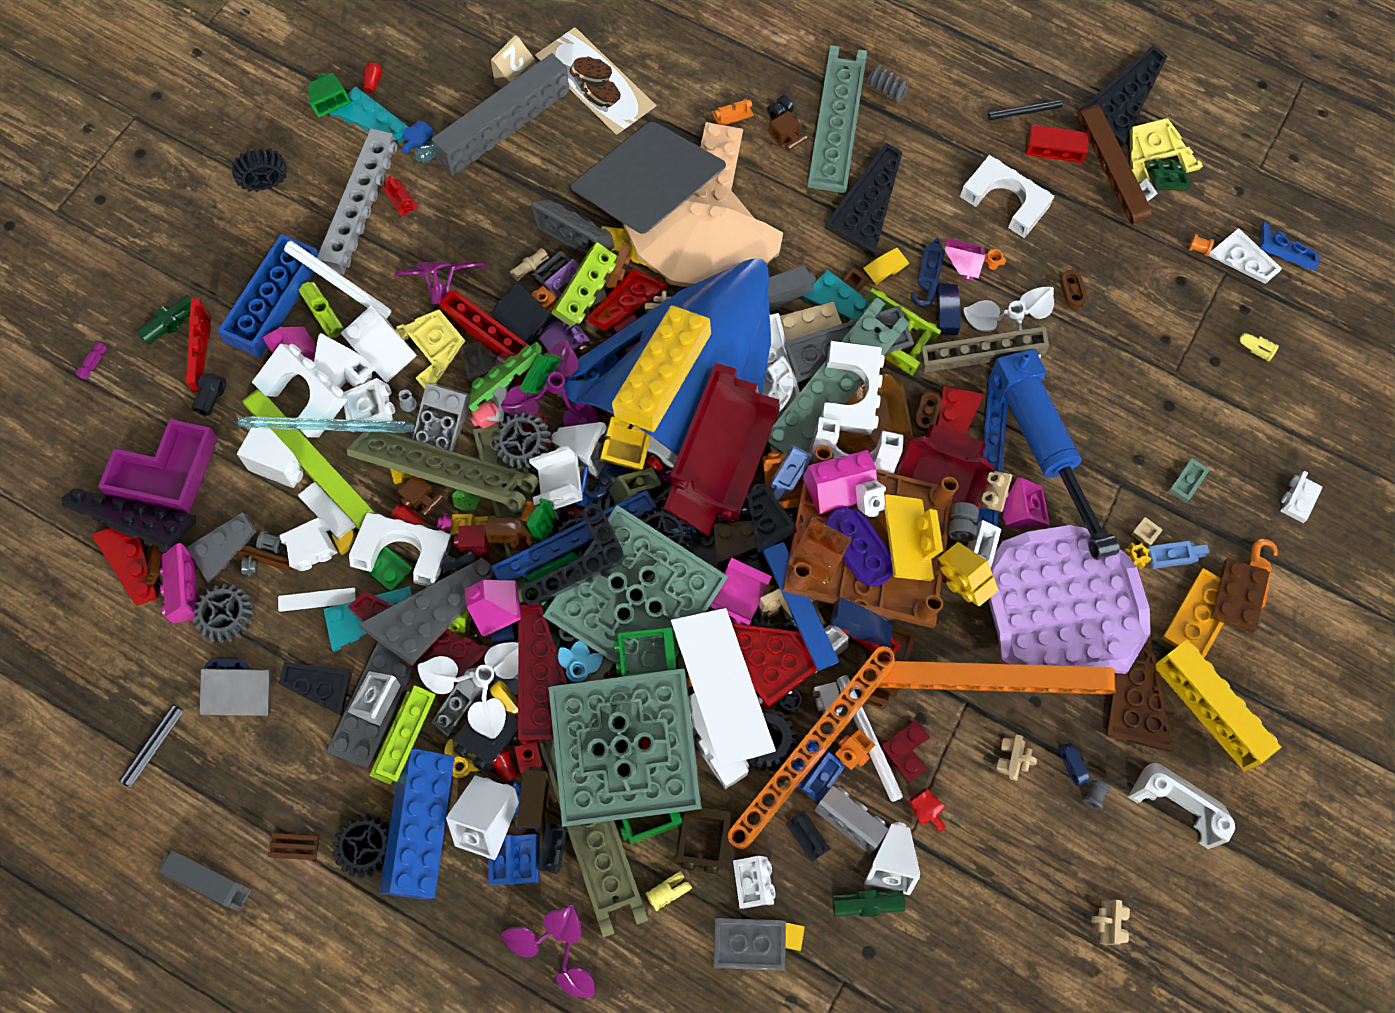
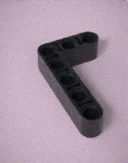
M592 503L587 505L583 511V516L599 549L524 586L521 596L526 604L537 606L622 563L624 559L622 547L603 509L598 504ZM593 510L598 511L600 516L596 520H590L588 518L589 512ZM601 530H607L610 533L606 540H600L597 537ZM610 550H617L620 556L616 560H611L607 557V554ZM590 560L599 561L600 564L596 570L588 569L587 564ZM570 570L579 571V576L576 580H569L567 578ZM550 580H557L559 582L557 589H547V583ZM532 589L537 590L538 597L532 601L528 600V591Z

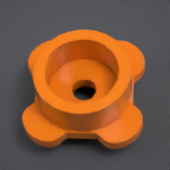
M992 249L988 254H985L984 261L987 262L991 270H996L997 266L1005 264L1006 258L1003 257V253L1000 250Z

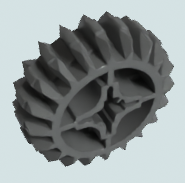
M523 412L520 416L518 413H514V419L507 416V423L500 422L501 426H503L502 430L496 429L500 436L494 437V440L498 442L495 445V449L499 450L497 455L503 458V462L509 463L512 468L517 466L519 469H523L524 465L527 468H531L532 465L529 459L540 456L544 451L550 452L546 445L552 444L551 440L548 439L551 436V432L547 430L548 425L543 423L540 417L536 418L535 414L531 413L528 416L526 412ZM523 426L535 427L536 432H526ZM525 437L524 443L521 444V439ZM509 449H519L522 455H512Z
M223 584L222 588L215 585L214 591L206 589L207 595L205 597L199 595V598L202 600L201 602H194V605L198 608L193 610L197 617L192 619L193 623L197 625L196 630L202 632L201 635L204 638L209 637V640L212 642L218 640L220 643H223L225 638L232 642L234 635L237 638H241L239 632L241 630L248 632L245 625L252 624V620L249 617L255 616L251 610L254 608V604L249 602L251 600L250 596L245 594L242 588L238 589L236 585H232L230 588L227 584ZM239 604V614L235 618L234 613L237 610L236 606ZM210 609H212V615L209 618L210 621L208 622V613ZM218 609H219L220 611H222V612L224 611V612L227 613L230 617H227L226 615H222V614L218 611ZM225 624H230L229 626L221 628Z

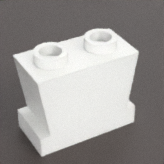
M316 518L280 535L282 543L287 545L290 567L299 571H305L310 569L313 564L328 561L331 559V556L338 553L327 534V531L330 530L328 522Z
M982 520L977 526L976 539L969 541L967 548L986 559L990 567L992 566L1001 529Z

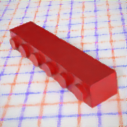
M454 289L439 302L441 312L446 318L504 360L510 356L514 357L528 345ZM529 367L522 374L526 376L531 367Z

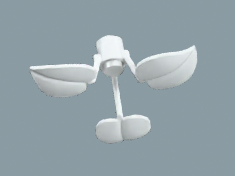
M1040 287L1026 292L1020 301H1013L1009 305V309L1004 310L1001 316H999L1000 309L998 305L989 300L979 301L969 307H965L964 315L968 323L981 332L995 330L997 320L1000 321L1005 316H1008L1011 322L1017 323L1018 331L1022 330L1021 323L1024 314L1028 315L1030 313L1036 319H1042L1051 314L1054 307L1053 287Z
M508 642L493 646L485 655L484 662L486 665H480L475 672H470L456 678L458 667L448 657H434L424 663H420L418 665V673L421 681L429 690L437 694L451 692L454 682L473 678L474 684L483 689L482 702H476L470 707L467 716L468 722L475 731L491 739L499 735L505 723V708L498 699L493 698L486 701L487 689L494 677V672L501 679H511L518 674V643Z

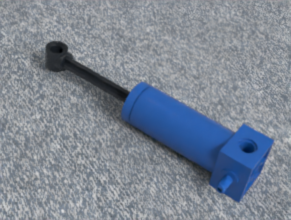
M1031 349L997 358L987 382L991 384L993 394L999 403L1007 401L1046 478L1061 476L1091 535L1088 542L1091 556L1095 560H1100L1117 555L1119 553L1117 538L1113 534H1108L1107 531L1102 530L1072 471L1081 463L1082 458L1042 383L1047 371L1036 350Z

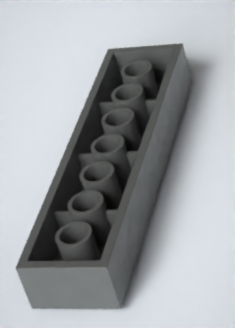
M551 53L434 136L432 142L437 162L451 176L461 172L465 166L472 161H476L483 153L491 150L501 140H505L512 132L523 127L530 119L537 117L541 111L552 106L559 98L566 96L569 92L567 66Z

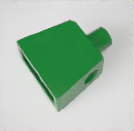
M333 73L328 75L319 74L315 81L308 84L309 102L318 118L352 103L345 89Z

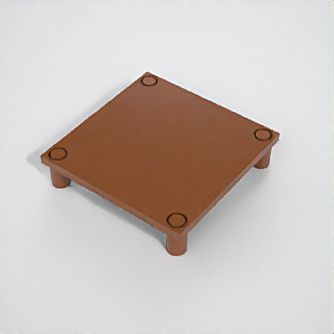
M826 445L818 446L813 454L810 453L812 459L804 473L809 465L831 460L832 450ZM876 470L877 481L884 485L886 489L884 496L887 494L922 499L924 513L929 509L937 510L943 551L931 559L934 579L931 581L897 578L892 574L886 583L879 586H868L854 577L827 538L825 524L832 512L818 515L803 479L795 520L797 532L792 536L782 591L835 604L839 598L865 607L877 615L934 628L936 626L937 614L943 607V600L940 597L943 572L941 571L942 565L939 557L946 551L952 498L959 486L957 480L953 477H945L939 485ZM857 505L846 507L853 511L854 509L859 511ZM885 510L879 511V515L869 517L862 513L890 551Z

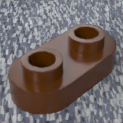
M1075 270L1065 271L1060 279L1065 301L1071 308H1080L1087 299L1082 277Z
M927 392L921 398L914 421L916 428L920 431L927 432L930 424H936L942 404L941 397L937 393ZM927 403H932L933 406L930 407L927 405ZM925 420L928 424H923L921 421Z

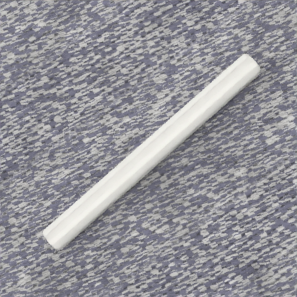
M289 241L285 245L284 250L365 307L373 306L386 319L390 316L391 309L296 243Z
M847 675L837 679L841 692L850 682ZM855 690L850 693V697L853 699L858 698ZM861 707L853 719L858 730L860 729L875 744L869 754L892 802L902 798V793L863 707Z

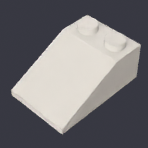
M370 306L341 332L349 344L375 368L374 371L386 383L417 356L387 319L373 306Z

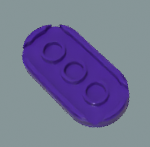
M842 507L834 510L826 521L825 533L849 570L858 581L865 585L879 586L886 583L893 574L891 553L869 521L861 512L855 509L853 511Z

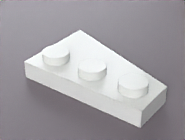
M1239 228L1208 255L1265 284L1282 269Z

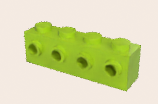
M598 242L592 245L551 311V314L569 326H573L576 323L580 324L586 315L584 313L587 306L590 307L596 299L594 296L596 290H601L606 282L604 277L615 268L616 263L614 261L617 256Z

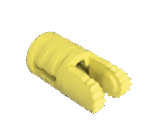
M1249 333L1240 335L1239 341L1241 344L1251 349V353L1266 359L1268 362L1279 347L1277 344H1273V342L1261 336L1257 338Z
M681 871L645 893L655 911H658L672 900L674 901L692 889L688 882H684L671 889L683 880L684 875Z

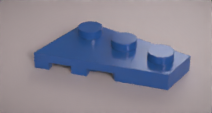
M1263 222L1260 227L1261 250L1267 254L1279 256L1285 261L1299 264L1302 268L1316 270L1319 266L1318 253L1299 242H1290L1285 237L1286 234L1281 231L1278 234L1269 229V224Z

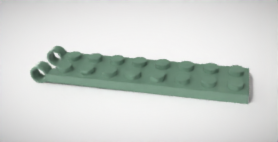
M830 45L807 188L846 193L867 50L858 49L856 61L838 58L840 46Z
M877 297L841 342L881 347V355H885L910 322L901 317L891 330L882 324L875 316L886 303ZM878 328L880 332L876 333L874 329ZM826 360L774 424L767 443L781 454L788 453L792 445L807 452L810 448L819 417H821L824 403L845 405L863 382L862 378L853 371L826 367Z

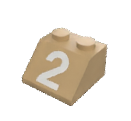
M516 35L491 59L495 85L503 88L535 65L534 57Z

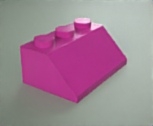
M866 450L809 465L803 475V479L818 515L838 508L857 505L855 485L872 480L877 481V473L869 451Z
M179 543L161 555L162 563H160V574L163 576L160 590L162 596H164L162 614L171 623L194 619L197 616L193 610L198 609L194 605V602H198L195 560L182 543Z

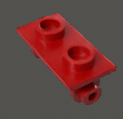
M388 176L386 178V185L382 189L399 215L402 217L417 209L418 206L400 179Z

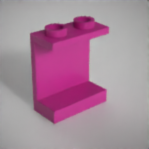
M731 558L725 571V575L728 578L710 607L713 608L712 611L726 608L728 615L733 617L732 622L740 625L745 623L749 625L759 605L760 598L763 596L772 576Z

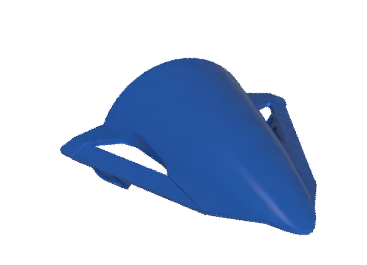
M759 258L743 261L677 292V294L580 357L576 372L570 377H564V389L566 390L568 400L576 404L593 405L614 414L612 407L614 398L670 306L672 305L710 318L711 335L656 430L651 432L636 426L678 456L715 363L736 368L737 378L758 384L759 394H762L771 346L768 296L769 273L766 262ZM641 336L640 341L618 361L615 354L616 351ZM581 375L587 380V381H573L574 379H576L577 377H579V376H581Z

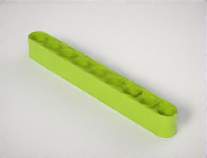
M256 389L243 399V404L254 417L262 419L291 450L303 470L360 530L366 514H375L365 501L259 389Z

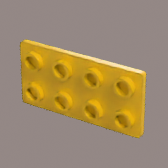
M886 494L884 496V509L894 577L925 581L933 580L934 574L931 559L943 551L937 510L929 509L924 513L922 499Z

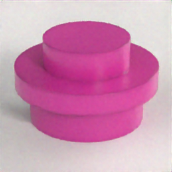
M443 513V517H438L436 529L449 533L452 517Z

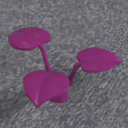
M442 261L432 263L419 262L415 263L418 267L398 270L394 276L395 278L401 274H419L424 276L429 292H431V304H439L447 295V291H450V284L455 270L472 266H479L487 270V266L484 263L472 261L454 264ZM451 265L447 284L444 286V282H438L437 269ZM427 272L433 273L434 283L431 284Z
M567 340L557 343L546 353L557 354L562 358V361L556 372L548 376L547 385L543 387L537 396L534 397V393L530 392L524 393L519 389L521 385L510 389L501 403V409L514 417V413H518L521 416L523 412H526L528 416L531 413L536 415L539 411V404L536 400L540 399L547 390L553 394L561 392L569 409L563 416L566 427L599 422L597 413L592 405L574 403L571 406L566 390L564 389V377H570L576 372L578 359Z
M573 905L547 913L543 919V924L547 931L538 939H535V934L532 930L524 927H512L502 931L501 938L511 951L521 957L535 956L539 951L537 944L543 942L550 934L558 941H565L563 971L558 972L556 975L558 985L563 991L575 997L587 998L596 994L594 980L587 971L578 967H571L569 969L567 967L570 943L577 942L581 937V926Z

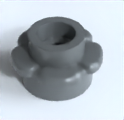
M251 555L249 558L243 557L241 564L242 575L251 577L253 573H257V560H253Z

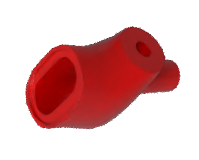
M928 788L921 790L908 801L914 811V816L921 825L931 821L938 832L946 828L938 816L945 807Z

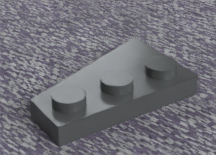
M242 512L187 547L208 584L212 585L217 579L216 576L229 565L232 557L245 546L256 533V530L247 514Z

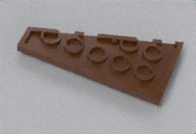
M1150 632V636L1126 674L1115 673L1116 692L1112 693L1110 697L1105 736L1173 752L1174 746L1170 740V726L1166 720L1164 710L1166 706L1159 673L1157 674L1156 657L1152 651Z

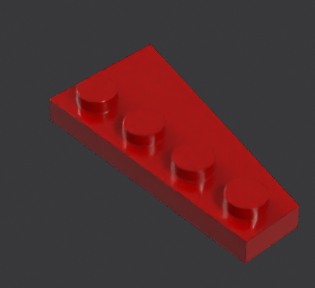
M191 299L185 383L192 392L199 391L198 381L204 373L211 326V317L200 299Z
M944 386L941 394L942 404L938 414L937 426L966 435L984 394Z

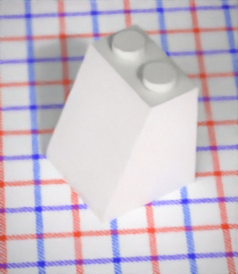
M257 418L237 453L238 457L248 471L294 488L296 483H299L303 477V468L291 450L262 419Z
M475 775L446 817L455 846L495 860L519 803L515 788L508 784L503 785L489 778Z

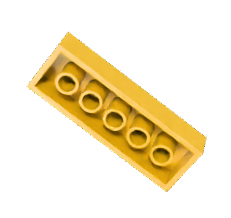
M672 305L670 306L612 402L616 419L651 432L656 430L711 335L710 318Z
M1185 640L1155 664L1159 674L1244 772L1262 764L1281 748L1277 738L1263 727L1261 720L1249 711L1244 700L1235 695L1230 689L1229 683L1215 672L1213 665L1200 655L1198 648L1193 643Z

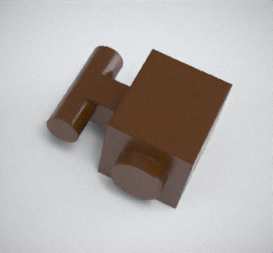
M789 111L770 122L769 134L780 147L785 144V148L788 151L808 139L805 133L799 135L800 122Z
M412 476L397 491L401 498L399 500L400 503L406 505L409 509L412 508L417 512L424 505V508L420 511L424 517H427L443 500V497L438 493L431 499L430 497L434 494L431 486L422 478Z

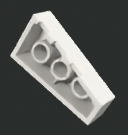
M693 693L689 696L694 744L724 790L748 775L747 768L749 764L746 760L719 766L696 695Z

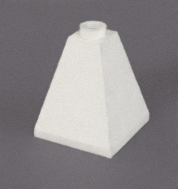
M320 333L314 367L318 371L325 373L333 385L341 388L347 383L344 367L357 359L359 355L355 351Z
M598 422L558 428L557 432H554L551 437V443L555 448L568 446L577 454L579 467L583 469L588 467V473L594 478L599 479L598 475L606 465V462L599 461L603 442L609 440L605 438L607 431L605 423Z
M894 822L888 830L864 884L890 891L903 890L904 894L910 895L920 878V870L910 828L906 827L904 823Z

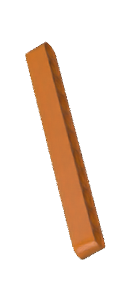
M882 646L874 651L733 825L728 833L729 842L738 849H745L753 842L895 665V658L890 648ZM884 654L891 657L887 663H880L878 661L879 657ZM867 672H874L876 674V678L872 681L865 680L864 676ZM855 689L862 691V695L857 699L850 697L851 691ZM839 707H846L848 712L845 716L841 717L836 715V710ZM824 725H832L833 731L830 734H823L821 731ZM811 742L819 744V748L815 752L807 751V746ZM796 760L804 761V767L801 770L793 769V763ZM784 777L789 778V786L784 789L779 788V780ZM769 795L774 796V804L766 807L764 799ZM755 813L760 814L759 823L751 825L749 822L750 816ZM743 831L746 835L745 840L742 843H736V833Z
M879 661V662H880V663H887V662H889V661ZM895 661L894 667L877 687L1112 694L1116 692L1115 669L1111 667ZM867 672L864 676V679L867 681H872L876 678L874 672Z

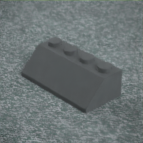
M550 200L532 202L531 207L538 229L585 255L596 242L609 251L613 249L612 234L608 230H602L592 221L584 220L577 213L566 210L559 203L555 204Z

